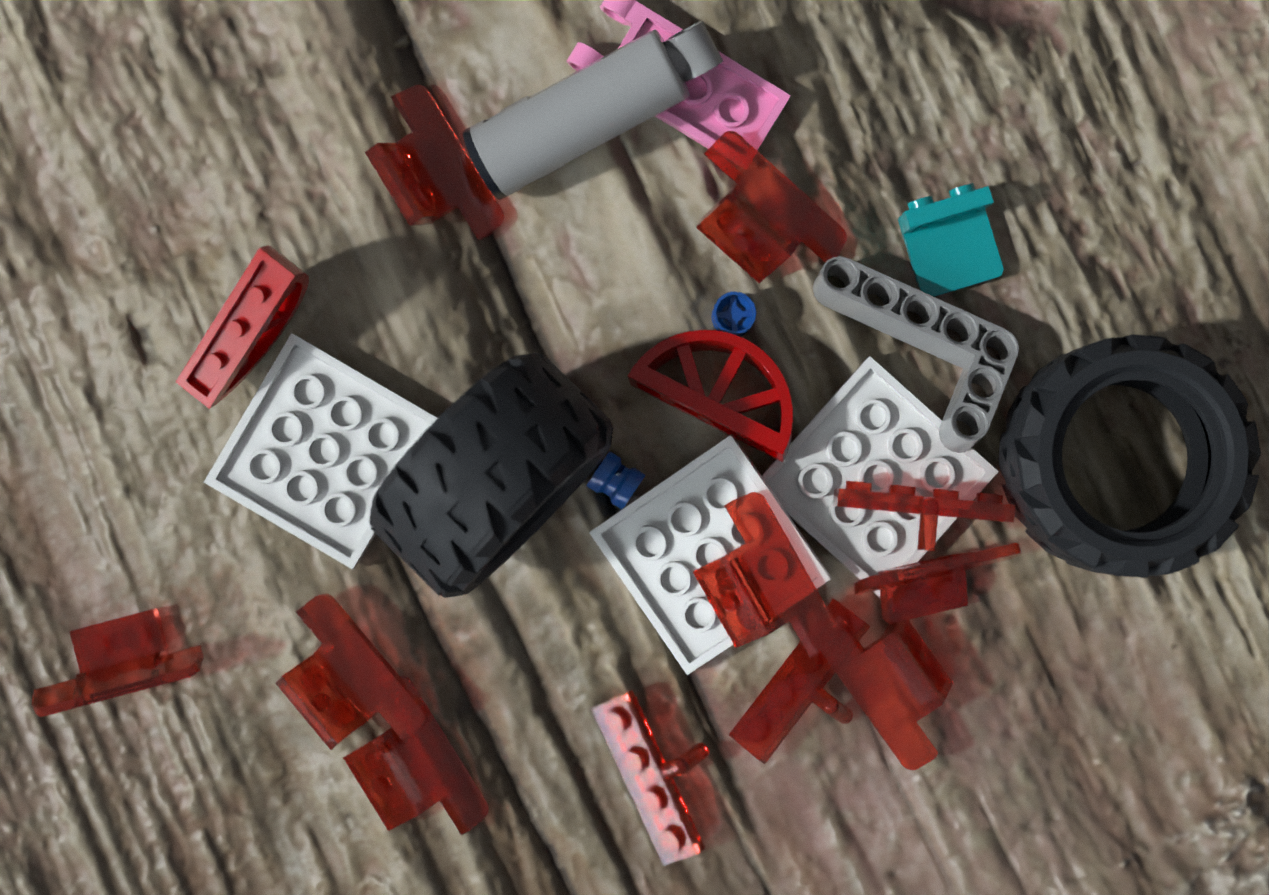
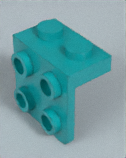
M974 183L950 190V198L934 202L933 196L914 200L907 204L909 210L905 211L897 219L920 291L936 297L996 279L1002 275L1004 271L1003 264L986 213V209L994 203L989 186L976 190Z

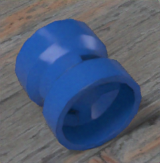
M735 291L725 293L717 300L712 310L711 320L713 327L717 331H724L742 337L755 322L756 308L750 297L744 293Z
M609 451L586 486L596 493H605L610 497L611 503L622 510L645 477V474L636 468L628 469L622 465L620 457Z

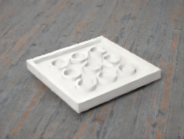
M291 333L204 483L349 568L356 569L376 535L371 530L372 526L369 524L372 500L376 491L396 463L433 424L437 417Z
M869 356L790 443L784 462L776 459L762 474V477L790 518L881 600H884L999 471L973 448L966 452L956 453L944 447L939 437V428L942 420Z
M733 434L589 532L687 675L831 580V576Z

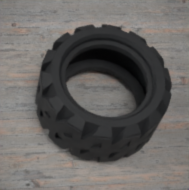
M1132 334L1125 337L1106 338L1058 356L1034 374L1031 382L1020 389L1006 416V432L1001 433L998 463L1006 484H1002V488L1012 513L1027 528L1025 532L1046 552L1065 560V563L1095 573L1125 577L1148 578V576L1172 574L1199 563L1200 557L1218 550L1238 529L1239 524L1235 521L1250 508L1259 480V475H1252V471L1261 454L1256 422L1247 421L1248 402L1231 376L1228 374L1220 375L1215 362L1210 357L1184 343L1175 345L1167 338L1161 336ZM1109 385L1132 387L1160 401L1177 420L1187 448L1185 479L1173 503L1153 521L1138 528L1125 531L1101 523L1084 510L1068 486L1062 461L1064 437L1072 417L1091 395Z
M536 352L513 356L496 366L463 393L433 422L396 463L373 497L369 524L372 526L371 530L438 596L441 595L444 598L466 595L483 583L519 550L596 468L611 447L613 435L611 419L543 354L540 355Z

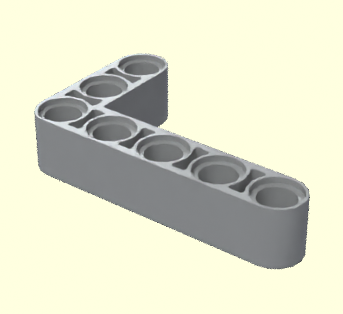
M838 256L827 260L813 285V293L819 303L963 368L941 422L939 437L944 447L952 452L961 453L971 449L987 433L1018 356L1019 345L1015 336L1000 326L849 258ZM827 277L839 278L845 288L834 287L830 284ZM867 294H874L880 297L884 306H877L871 303ZM907 312L918 314L923 324L912 322L907 316ZM946 329L956 331L960 335L962 342L952 340L948 336ZM986 347H992L997 350L1001 360L992 358L988 354ZM971 384L980 385L985 390L986 398L976 395L972 390ZM956 421L966 423L971 429V436L962 434L956 426Z

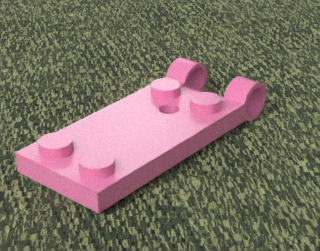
M603 0L600 5V9L610 18L631 27L618 48L654 29L660 33L664 41L683 30L636 0ZM578 42L566 62L578 71L604 56L588 45ZM719 52L723 60L722 63L704 74L686 81L690 96L655 115V117L745 171L791 95Z

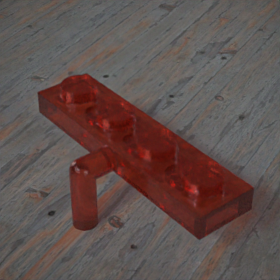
M846 481L845 489H834L833 506L920 514L918 550L935 551L938 516L1000 522H1014L1015 505L1002 504L1003 495L977 493L976 501L959 500L960 491L933 489L932 497L915 496L916 487L889 485V493L872 492V483Z
M833 598L735 725L729 736L756 759L766 764L812 702L841 724L849 723L853 718L852 710L823 688L871 626Z
M633 690L593 706L591 710L663 866L698 855L705 849V846L673 778L686 774L709 755L708 747L704 743H697L678 758L665 762Z

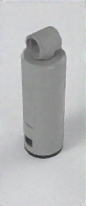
M703 21L683 29L665 41L660 33L654 29L530 97L526 96L509 105L493 117L482 120L465 129L462 134L464 143L485 185L498 200H502L521 190L522 187L562 168L573 159L687 99L690 93L686 81L704 74L722 63L723 60Z

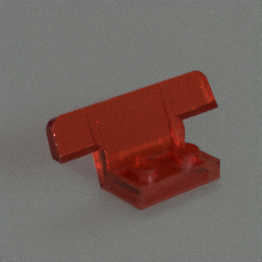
M415 85L391 96V99L412 132L396 143H377L367 150L365 154L410 226L432 224L454 209L459 208L478 240H483L500 228L504 220L502 208L485 185L470 156L430 91L422 85Z
M725 132L704 153L707 158L735 183L731 186L727 195L700 219L696 228L758 283H761L790 258L800 242L804 243L825 263L827 260L839 256L847 241V234L844 228L737 132Z
M751 492L725 504L727 512L745 543L731 552L704 564L693 571L735 648L766 636L790 622L809 657L819 654L836 641L839 634L838 626L767 500L762 494Z
M1012 543L991 549L956 553L878 571L877 575L855 582L854 595L880 590L882 619L889 624L968 606L966 570L1013 559L1022 554L1019 543Z
M322 593L297 610L298 616L322 645L313 655L282 675L275 684L330 750L334 749L366 725L378 712L404 743L413 738L428 720L427 708L336 599L330 594Z
M157 608L69 631L80 673L76 674L75 679L34 689L32 707L37 716L43 717L192 677L201 669L204 659L202 647L198 645L169 653Z
M904 613L891 620L881 638L865 648L841 615H837L816 635L815 642L820 652L903 767L908 770H917L936 759L938 751L917 721L944 704L953 684L950 677Z
M397 676L375 687L371 691L393 726L344 756L343 759L383 824L390 831L420 815L440 801L459 833L463 835L469 832L487 816L488 804L413 682L406 676Z

